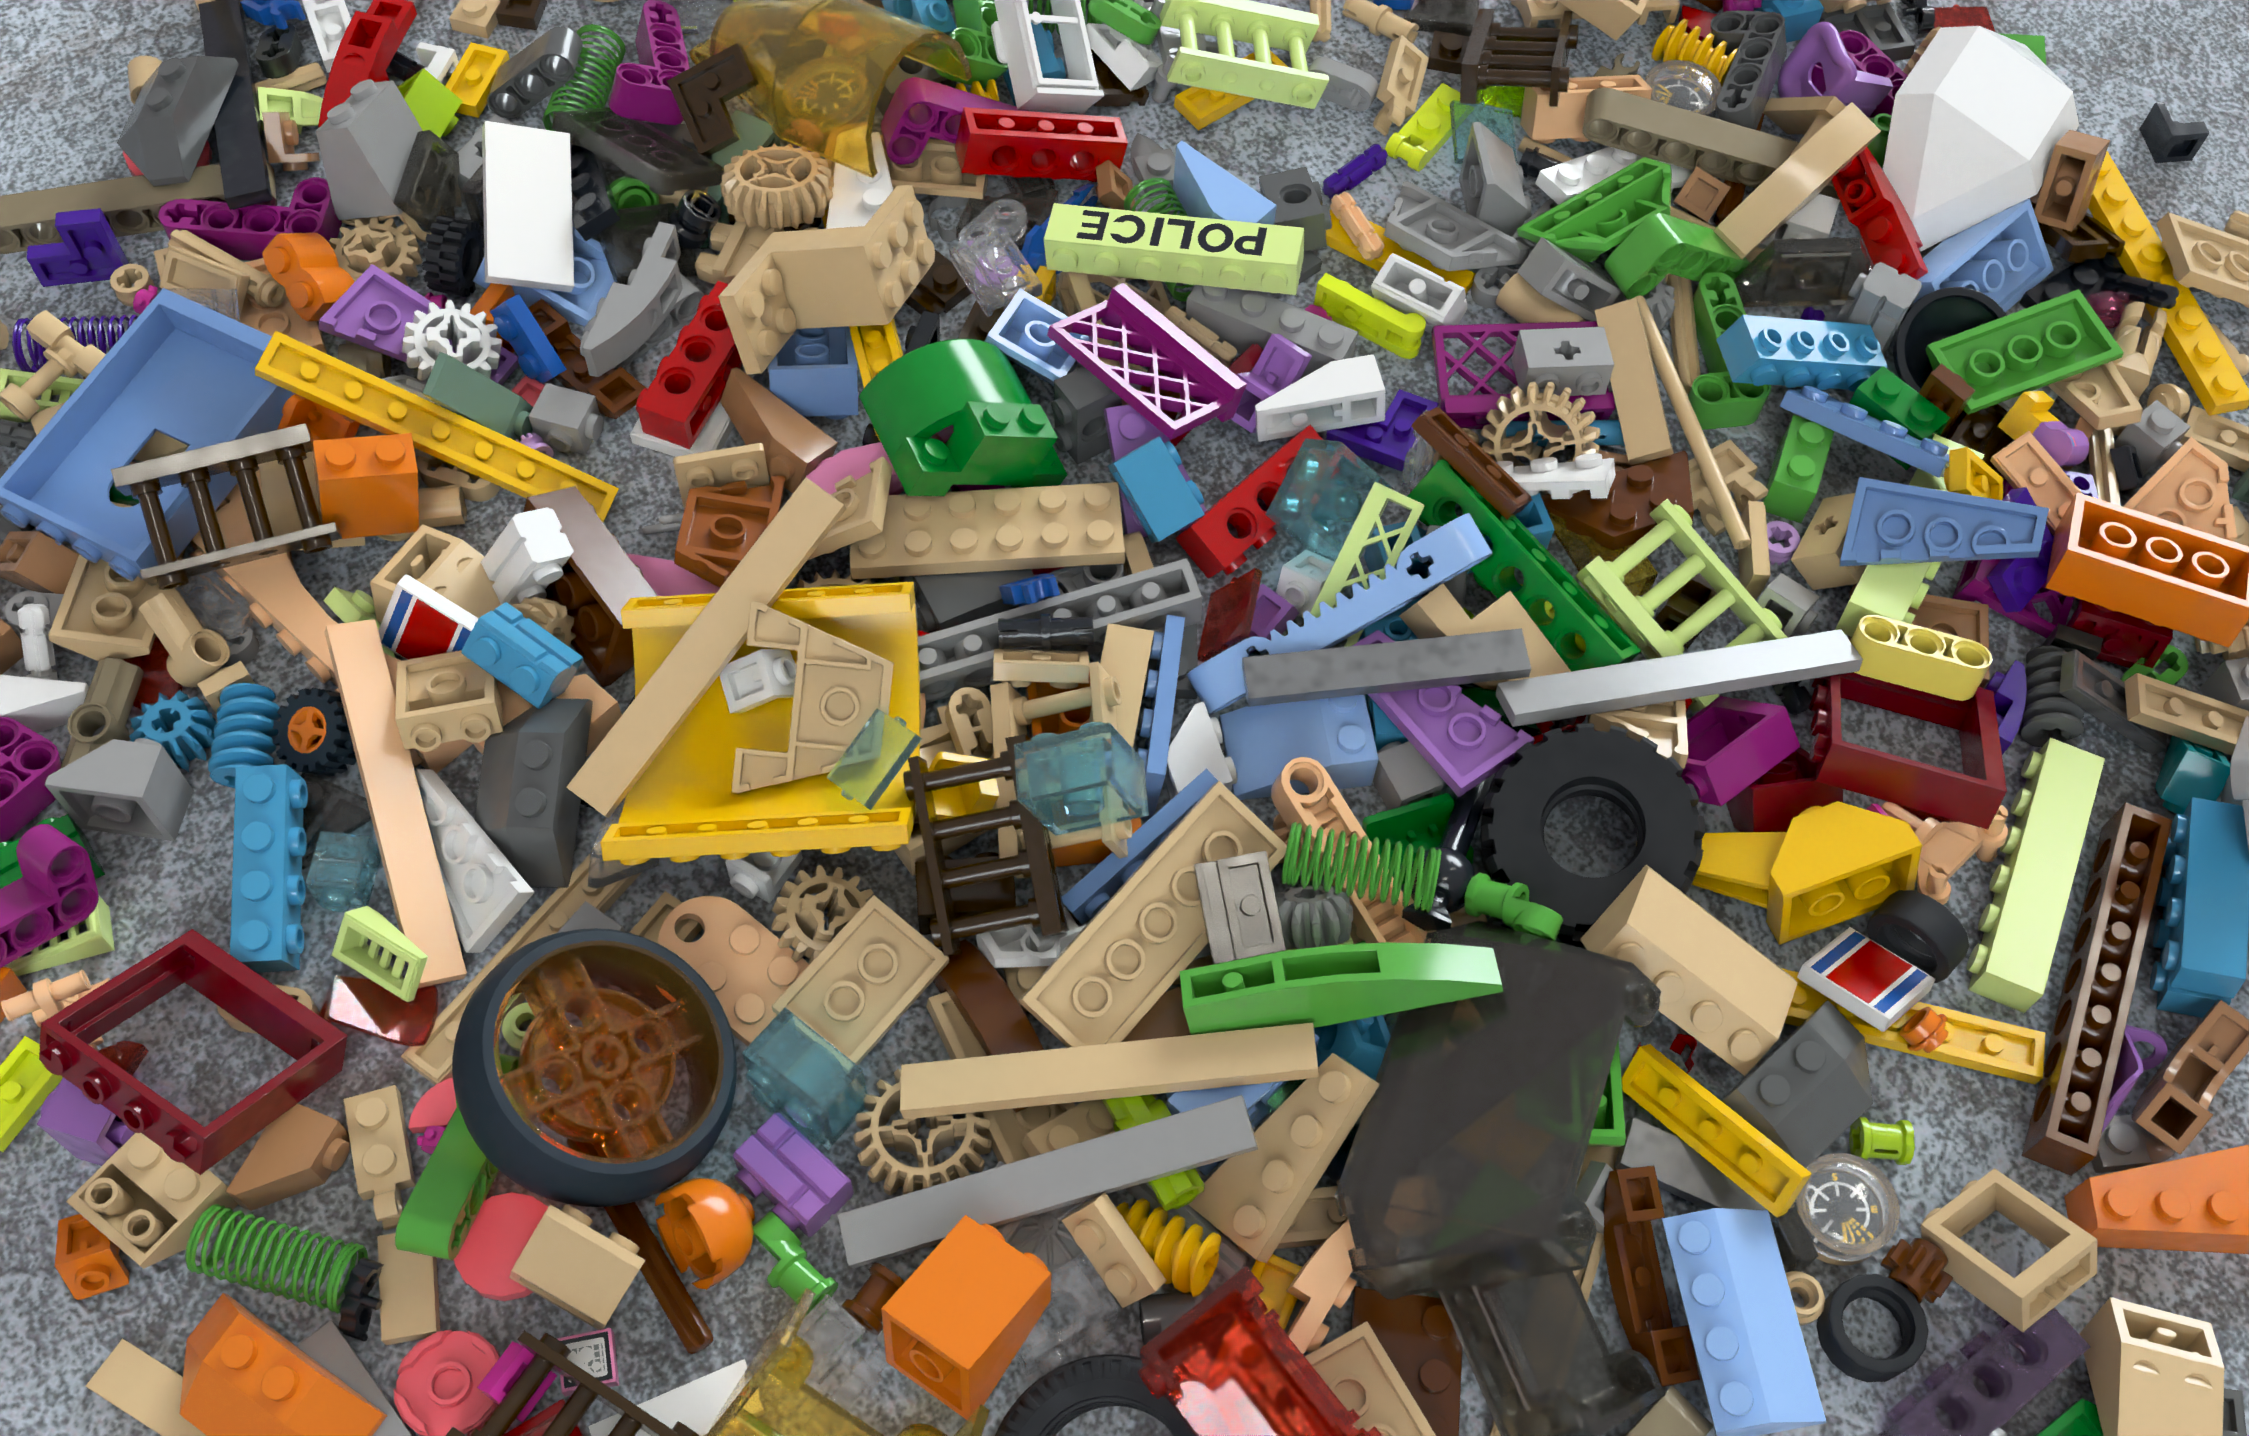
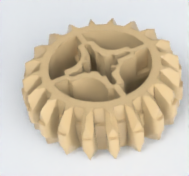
M774 143L772 147L764 148L759 145L757 150L754 151L743 150L742 156L731 158V163L724 166V174L721 175V194L728 213L734 215L736 221L746 222L748 227L751 228L758 225L762 226L764 231L770 227L779 228L781 231L783 227L792 226L798 229L801 223L812 224L814 218L824 216L825 210L829 209L830 199L833 197L832 187H834V178L831 176V169L828 167L827 160L820 158L818 152H808L807 147L803 146L793 148L791 144L784 147L777 146Z
M1530 382L1527 387V396L1518 386L1514 387L1510 393L1511 400L1501 396L1496 402L1499 410L1491 409L1488 412L1486 419L1491 424L1483 427L1481 435L1489 440L1484 442L1481 448L1487 454L1493 455L1491 458L1495 462L1511 461L1513 462V467L1526 466L1517 460L1515 456H1524L1529 458L1530 461L1538 458L1553 457L1554 452L1564 450L1566 445L1575 444V453L1567 461L1573 462L1575 457L1579 455L1599 453L1600 446L1592 441L1599 438L1600 429L1589 426L1596 417L1593 411L1580 413L1586 403L1584 398H1578L1573 403L1568 401L1571 394L1569 387L1564 388L1559 396L1553 394L1555 389L1553 382L1547 383L1544 393L1539 392L1536 382ZM1529 412L1528 428L1523 431H1517L1515 436L1506 437V429L1509 422L1518 415ZM1546 412L1560 417L1567 425L1553 424L1548 419ZM1536 431L1544 436L1543 440L1548 439L1544 453L1543 447L1537 445L1538 441L1532 442ZM1542 491V495L1548 494V491Z
M897 1068L894 1072L896 1084L893 1086L887 1081L879 1079L877 1090L881 1097L866 1094L864 1097V1107L868 1112L857 1113L855 1118L856 1125L862 1130L854 1134L855 1146L864 1148L858 1154V1160L861 1166H871L868 1171V1177L872 1183L885 1179L884 1192L889 1196L895 1193L900 1186L903 1187L904 1195L969 1176L970 1174L967 1169L975 1172L983 1171L985 1165L980 1155L991 1152L992 1141L985 1137L990 1126V1120L978 1117L980 1112L958 1114L961 1117L960 1119H953L952 1115L925 1117L926 1127H930L929 1138L926 1139L927 1151L923 1152L921 1139L917 1138L919 1128H921L920 1118L892 1120L890 1126H885L890 1117L900 1109L901 1069ZM963 1140L959 1149L949 1159L934 1166L935 1157L940 1150L949 1146H955V1141ZM895 1147L896 1152L904 1151L913 1154L918 1161V1167L908 1166L897 1161L885 1148Z

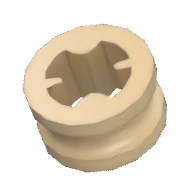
M138 264L120 266L110 277L111 287L115 291L118 300L123 305L133 307L134 297L139 290H148L149 285L155 286L147 269Z

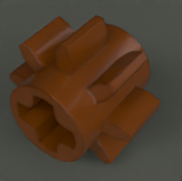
M1914 1238L1910 1244L1904 1239H1900L1896 1246H1892L1881 1262V1266L1891 1271L1887 1277L1898 1281L1912 1292L1919 1304L1924 1298L1929 1303H1934L1937 1297L1941 1298L1953 1280L1950 1274L1943 1271L1948 1264L1947 1256L1936 1245L1922 1238Z

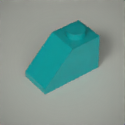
M2172 736L2155 785L2159 797L2164 800L2162 806L2176 814L2183 815L2192 797L2216 801L2230 775L2231 764L2225 755L2220 751Z

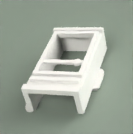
M994 0L998 21L991 25V32L998 60L1003 64H1008L1017 110L1077 112L1078 114H1084L1088 108L1104 97L1103 90H1099L1080 0H1050L1053 16L1040 15L1038 12L1029 14L1026 0ZM1031 22L1035 25L1041 22L1058 24L1068 70L1067 79L1043 78Z

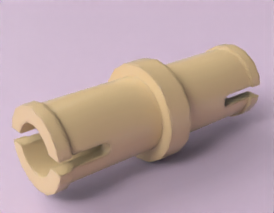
M1368 0L1345 1L1343 6L1345 10L1342 11L1343 16L1369 27V32L1373 35H1384L1392 40L1403 35L1412 44L1416 40L1418 35L1416 31L1419 30V25L1392 13L1391 7L1384 4L1378 6Z

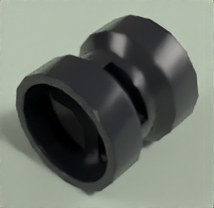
M688 190L680 199L678 210H675L670 215L666 223L676 226L680 246L687 249H699L708 238L709 229H712L720 219L721 209L716 200L710 195L699 190Z

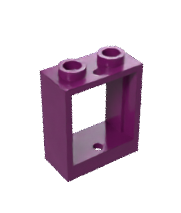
M1724 696L1718 697L1687 720L1688 758L1681 777L1686 785L1693 784L1699 802L1723 806L1801 747L1786 707Z

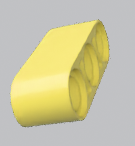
M1867 615L1861 618L1850 640L1863 658L1860 670L1855 673L1959 701L1969 700L1974 696L1992 663V655L1989 650L1976 641L1878 615Z

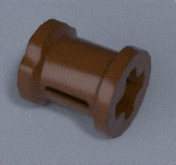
M874 1262L868 1269L871 1274L868 1280L852 1300L846 1299L841 1308L857 1324L878 1336L883 1330L881 1308L904 1284V1281L887 1267Z

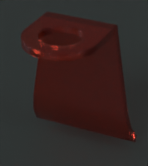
M335 975L323 1000L319 1016L329 1023L335 1022L392 1043L405 1046H424L435 1025L438 1012V990L435 985L418 988L414 1000L406 1002L370 979Z

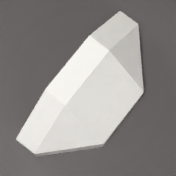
M1981 26L1940 28L1895 94L1883 171L1901 200L1923 244L1919 248L1920 252L2036 195L2043 185L2055 144L2069 130L2076 131L2079 126L2073 91L2025 44Z

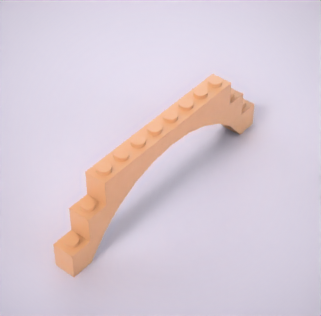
M260 470L255 473L262 494ZM237 483L215 512L226 549L255 542ZM199 530L190 541L195 550L190 554V557L207 554ZM291 551L205 573L207 576L213 572L221 578L218 583L235 602L241 599L245 600L250 605L247 607L248 612L264 629H267L270 625L279 632L276 634L277 639L293 656H296L298 653L303 654L308 659L305 662L306 666L320 682L324 684L330 680L338 687L325 637L326 625L338 623L324 611L302 585L294 568ZM384 653L396 697L397 661L401 660ZM587 674L574 676L565 692L556 697L558 699H590L593 701L586 757L598 747L622 716L618 701ZM498 681V689L503 706L504 726L533 705ZM465 739L441 743L435 750L428 752L411 748L409 751L413 767L415 768L421 764L425 769L434 770L437 774L472 744L483 755L485 740L478 743L469 742Z

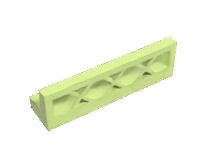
M1374 482L1310 613L1316 618L1321 616L1319 603L1322 601L1333 609L1337 607L1336 593L1341 592L1343 594L1345 588L1352 586L1355 582H1362L1364 589H1369L1367 580H1369L1368 575L1371 573L1377 577L1379 576L1382 581L1386 579L1385 566L1382 569L1364 574L1360 558L1365 548L1382 541L1388 557L1385 565L1390 564L1395 568L1400 553L1403 551L1425 505L1380 483ZM1389 500L1411 510L1404 527L1385 533L1380 517ZM1377 525L1380 535L1371 538V535ZM1399 535L1391 552L1387 539ZM1357 567L1359 577L1350 579ZM1363 630L1347 638L1344 647L1356 644Z

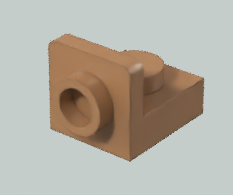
M262 112L269 163H282L283 171L309 170L308 162L320 161L319 153L295 154L294 145H298L299 134L295 120H290L289 112Z

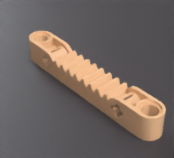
M1299 757L1292 759L1285 765L1271 788V798L1274 806L1289 830L1293 822L1296 821L1297 824L1301 822V849L1306 828L1311 824L1310 859L1317 830L1322 826L1323 838L1319 869L1329 830L1333 828L1335 832L1330 871L1340 832L1344 830L1346 833L1342 869L1351 835L1355 832L1357 835L1355 868L1361 840L1366 833L1326 769L1312 758ZM1290 780L1303 782L1308 787L1309 795L1296 793L1291 787ZM1368 838V848H1367V856H1366L1365 870H1366V866H1367V862H1368V858H1369V854H1370V850H1371V846H1372V843H1371V841L1369 840V838ZM1378 854L1377 868H1378V864H1379V860H1380L1379 854ZM1347 870L1346 878H1345L1344 885H1343V888H1342V891L1345 892V893H1346V884H1347L1348 870ZM1371 871L1364 896L1360 900L1357 897L1358 872L1353 894L1349 897L1350 905H1352L1353 921L1351 922H1354L1356 925V935L1358 938L1364 939L1366 943H1434L1427 931L1402 918L1404 907L1402 905L1403 892L1401 890L1397 904L1394 906L1391 904L1393 876L1387 899L1382 904L1380 902L1382 873L1375 899L1370 902L1369 885ZM1336 872L1334 875L1332 886H1335ZM1469 999L1402 1012L1427 1054L1436 1064H1439L1458 1050L1449 1042L1448 1029L1458 1031L1463 1036L1465 1044L1486 1029L1483 1020Z

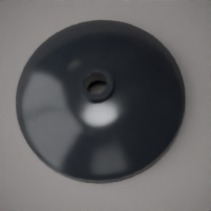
M1948 287L1921 297L1907 310L1895 333L1893 358L1898 377L1919 393L1930 373L1933 372L1926 352L1928 344L2007 316L2006 313L1993 299L1970 288Z

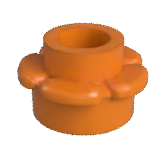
M1925 1007L1915 1013L1900 1031V1035L1909 1043L1907 1048L1910 1051L1923 1049L1926 1053H1930L1938 1048L1948 1036V1031L1945 1029L1947 1017L1944 1014L1937 1015L1930 1007Z

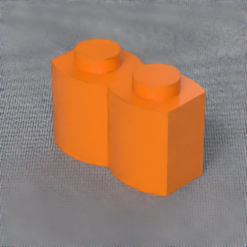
M278 233L262 252L263 260L269 273L280 285L285 287L288 300L295 312L308 322L319 321L355 282L347 271L339 267L333 248L318 233Z

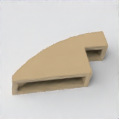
M1851 102L1764 180L1714 229V232L1743 260L1812 201L1844 166L1873 141L1881 130Z
M1442 583L1399 615L1418 639L1522 628L1531 665L1529 677L1473 683L1482 689L1496 691L1497 684L1501 682L1571 672L1511 591L1470 619L1444 583Z

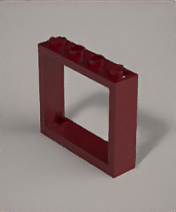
M1855 672L1810 679L1809 687L1815 688L1809 710L1815 712L1809 731L1811 736H1815L1810 751V760L1816 762V782L1989 829L2007 792L1994 692L1992 690L1978 687L1972 698L1959 701L1862 676ZM1841 698L1959 730L1963 774L1842 741Z
M191 929L43 1021L40 1032L39 1060L50 1073L61 1075L78 1087L89 1101L94 1104L103 1105L121 1118L131 1131L142 1133L163 1148L164 1152L172 1160L184 1163L201 1175L341 1072L348 1035ZM183 983L195 989L297 1060L205 1127L88 1045Z

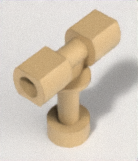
M47 310L37 314L30 321L26 329L32 339L46 348L43 355L48 361L21 387L10 383L0 392V401L12 413L24 421L30 419L40 409L35 399L62 374L73 378L77 373H80L86 378L106 355L92 344L84 347L77 342L70 327Z

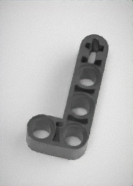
M1725 11L1716 15L1711 21V34L1714 35L1712 45L1715 49L1723 40L1726 41L1725 55L1727 56L1736 48L1738 50L1717 98V116L1720 120L1756 130L1787 54L1785 19L1781 14L1775 12Z

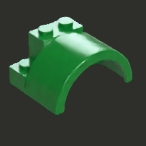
M949 339L915 349L882 369L871 379L859 395L907 496H945L953 484L1011 485L1012 488L1059 486L1068 475L1053 448L1058 437L1041 405L1032 404L1008 357L1001 349L988 342L977 339ZM953 425V433L946 444L938 439L929 438L942 429Z

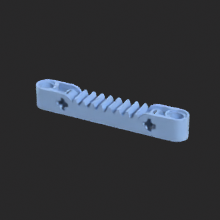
M1470 513L1464 514L1408 545L1400 553L1397 560V570L1390 564L1385 565L1386 579L1383 581L1371 573L1368 575L1369 589L1365 590L1355 582L1352 584L1353 598L1348 599L1341 592L1336 593L1337 607L1334 609L1322 601L1319 603L1321 616L1318 618L1305 611L1303 612L1304 626L1299 627L1292 620L1287 621L1288 635L1282 636L1273 629L1270 631L1271 641L1265 637L1258 636L1244 639L1187 673L1186 676L1201 702L1205 703L1208 714L1212 715L1246 696L1242 658L1250 657L1249 653L1252 650L1256 649L1261 655L1267 652L1271 655L1329 649L1437 588L1442 583L1479 564L1493 553ZM1418 558L1421 563L1430 561L1432 565L1428 568V578L1422 579L1419 574H1414L1413 576L1408 574L1412 569V559Z

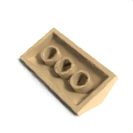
M832 131L825 156L828 167L831 169L832 177L834 175L839 136L855 135L858 133ZM880 135L893 190L896 186L912 185L915 194L983 199L985 196L988 175L961 173L954 143L929 139L922 154L916 161L911 164L900 165L889 159L883 136Z
M111 502L119 507H132L131 505ZM186 548L178 556L177 561L182 560ZM79 554L48 634L49 641L96 661L104 660L106 657L127 659L148 655L151 652L156 634L139 611V607L147 600L166 590H160L158 585L151 586L139 577H136L134 581H130L116 573L109 566L108 562L100 559L97 563H93Z

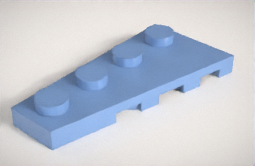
M1804 385L1803 389L1787 390L1779 406L1938 478L1944 477V471L1946 467H1949V454H1947L1949 447L1929 438H1923L1922 441L1907 434V428L1891 421H1880L1867 415L1868 412L1849 403H1843L1814 387Z
M1859 477L1841 554L1840 566L2038 557L2049 508Z
M1168 614L1163 631H1154L1150 659H1156L1157 665L1156 670L1149 669L1144 697L1152 699L1150 709H1143L1139 736L1146 737L1144 749L1138 748L1134 768V776L1140 777L1137 797L1140 819L1144 822H1147L1155 814L1166 775L1185 617Z
M1207 768L1135 831L1131 838L1127 839L1128 857L1118 858L1112 852L1062 896L1064 905L1081 924L1092 919L1212 785L1218 782Z

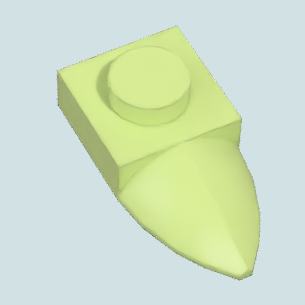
M257 87L256 97L261 129L263 131L262 112H289L290 120H295L297 124L298 134H301L303 126H318L323 101L322 97L302 91Z
M334 587L323 600L344 623L376 620L373 598L361 590H356L352 593ZM376 620L377 628L379 630L381 622ZM382 645L384 653L395 657L393 651Z

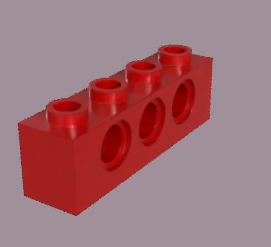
M963 107L955 151L961 173L1004 175L1016 178L1075 179L1097 182L1096 167L1103 162L1110 160L1116 167L1121 169L1128 141L1120 117Z
M717 281L709 295L706 294L701 298L696 315L689 326L685 325L681 329L677 344L669 357L665 356L659 363L657 375L649 388H644L640 392L636 402V411L639 414L643 433L690 449L719 404L731 370L735 367L739 369L742 367L743 363L718 298L728 286L727 283Z
M1310 424L1288 440L1204 513L1205 515L1196 519L1175 539L1208 579L1222 570L1228 576L1247 561L1246 556L1243 554L1244 551L1251 545L1258 550L1277 534L1273 528L1276 523L1282 519L1287 524L1307 508L1302 501L1308 495L1312 494L1316 499L1335 483L1331 475L1343 464ZM1287 472L1295 478L1296 486L1288 480ZM1257 497L1265 502L1267 512L1260 508ZM1227 523L1232 524L1236 528L1238 538L1230 534Z

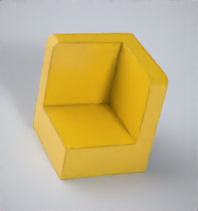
M938 752L928 771L989 759ZM996 778L932 791L937 820L991 810L999 797Z

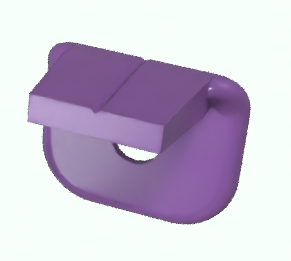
M1818 22L1806 32L1783 63L1778 77L1780 98L1835 96L1845 106L1853 102L1868 118L1893 88L1890 78L1857 70L1854 62L1848 56L1838 30L1829 22ZM1818 62L1822 64L1826 91L1823 95L1817 90L1811 80L1812 70Z

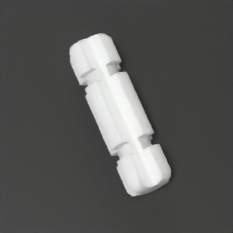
M44 604L23 605L17 614L19 627L25 629V632L20 633L25 669L31 671V674L26 675V677L58 680L57 671L51 669V666L56 665L53 643L49 641L48 637L50 628H46V624H50L48 608Z

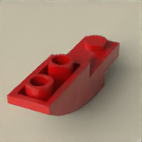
M373 0L366 13L355 11L340 42L331 67L322 101L318 128L328 119L327 113L332 108L344 103L352 95L350 90L356 84L368 79H372L374 83L390 81L386 69L417 15L413 2L406 0Z
M1866 147L1833 177L1832 183L1848 221L1858 227L1873 265L1875 266L1876 263L1882 262L1898 270L1899 275L1904 273L1918 280L1928 273L1919 251L1923 244L1896 191L1873 154Z

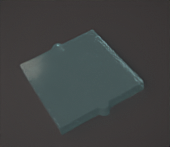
M1453 100L1450 103L1455 163H1463L1472 123L1481 122L1513 149L1517 165L1512 110L1486 106L1484 102L1464 104Z
M876 708L826 778L843 789L841 792L842 796L848 800L855 798L871 810L922 738L906 728V721L899 716L893 719Z

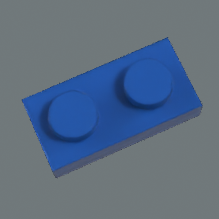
M520 294L504 301L490 311L494 317V324L498 327L497 332L504 340L510 342L518 355L520 368L527 377L545 383L567 370Z

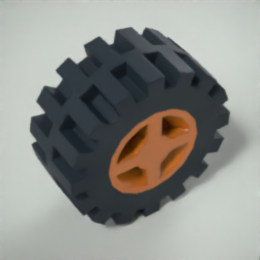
M304 688L298 690L299 695L291 694L286 699L289 704L288 707L281 705L277 712L281 715L280 721L274 720L273 729H278V735L273 736L272 739L273 745L280 746V749L276 751L279 759L286 760L284 764H287L292 769L307 774L335 776V773L342 774L347 771L346 764L354 765L357 760L340 693L318 688Z

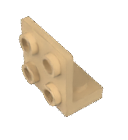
M762 443L673 458L684 510L689 489L705 486L721 487L727 483L745 481L747 488L770 485Z

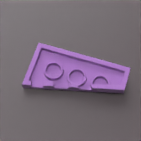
M371 264L319 319V330L407 362V354L402 353L406 322L413 323L416 310L427 315L431 301ZM501 346L499 366L497 369H491L490 379L503 385L516 370L519 362L518 356ZM452 347L453 353H456L455 347Z
M1377 629L1352 646L1395 641ZM1458 685L1368 694L1458 797L1499 771L1503 764H1509L1520 747L1527 742L1533 744L1535 740L1522 729L1516 732L1501 721V715L1486 704L1482 708L1461 693L1462 688Z

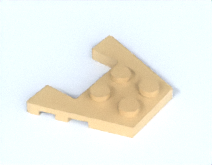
M751 601L746 645L796 650L798 655L788 751L778 752L736 748L732 792L741 793L884 760L894 663L772 609L767 605Z

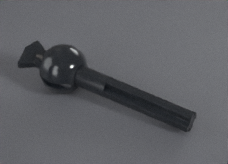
M1496 773L1462 796L1457 797L1438 847H1435L1436 850L1441 849L1442 855L1431 911L1427 912L1425 910L1423 912L1421 910V903L1417 910L1414 909V903H1412L1402 911L1403 919L1424 931L1451 930L1452 920L1449 914L1457 912L1465 906V892L1471 878L1475 876L1474 869L1466 856L1483 812L1487 793L1491 790ZM1430 849L1425 850L1423 871ZM1417 873L1411 893V897L1413 900L1415 898Z

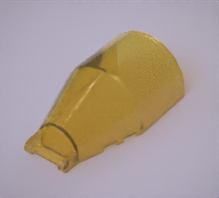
M739 0L726 7L718 17L711 37L704 44L698 43L689 52L692 62L697 65L726 48L739 43L745 49L759 84L739 94L737 97L740 100L745 99L752 106L753 112L760 119L764 118L780 139L799 147H807L808 151L818 152L822 157L871 178L878 173L874 162L871 137L876 105L887 78L901 59L905 56L965 81L972 77L969 62L959 42L944 32L862 0Z

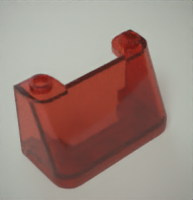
M1247 1266L1140 1349V1358L1144 1364V1367L1138 1371L1141 1380L1156 1399L1159 1400L1164 1395L1167 1397L1196 1436H1382L1375 1426L1368 1432L1364 1428L1359 1430L1355 1428L1360 1420V1416L1354 1409L1348 1412L1281 1328L1279 1325L1280 1316L1272 1309L1267 1314H1264L1268 1309L1263 1300L1258 1296L1264 1291V1287Z

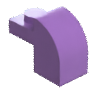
M1272 334L1253 370L1237 374L1240 379L1247 383V386L1231 420L1250 433H1256L1255 405L1300 380L1312 355L1282 335Z

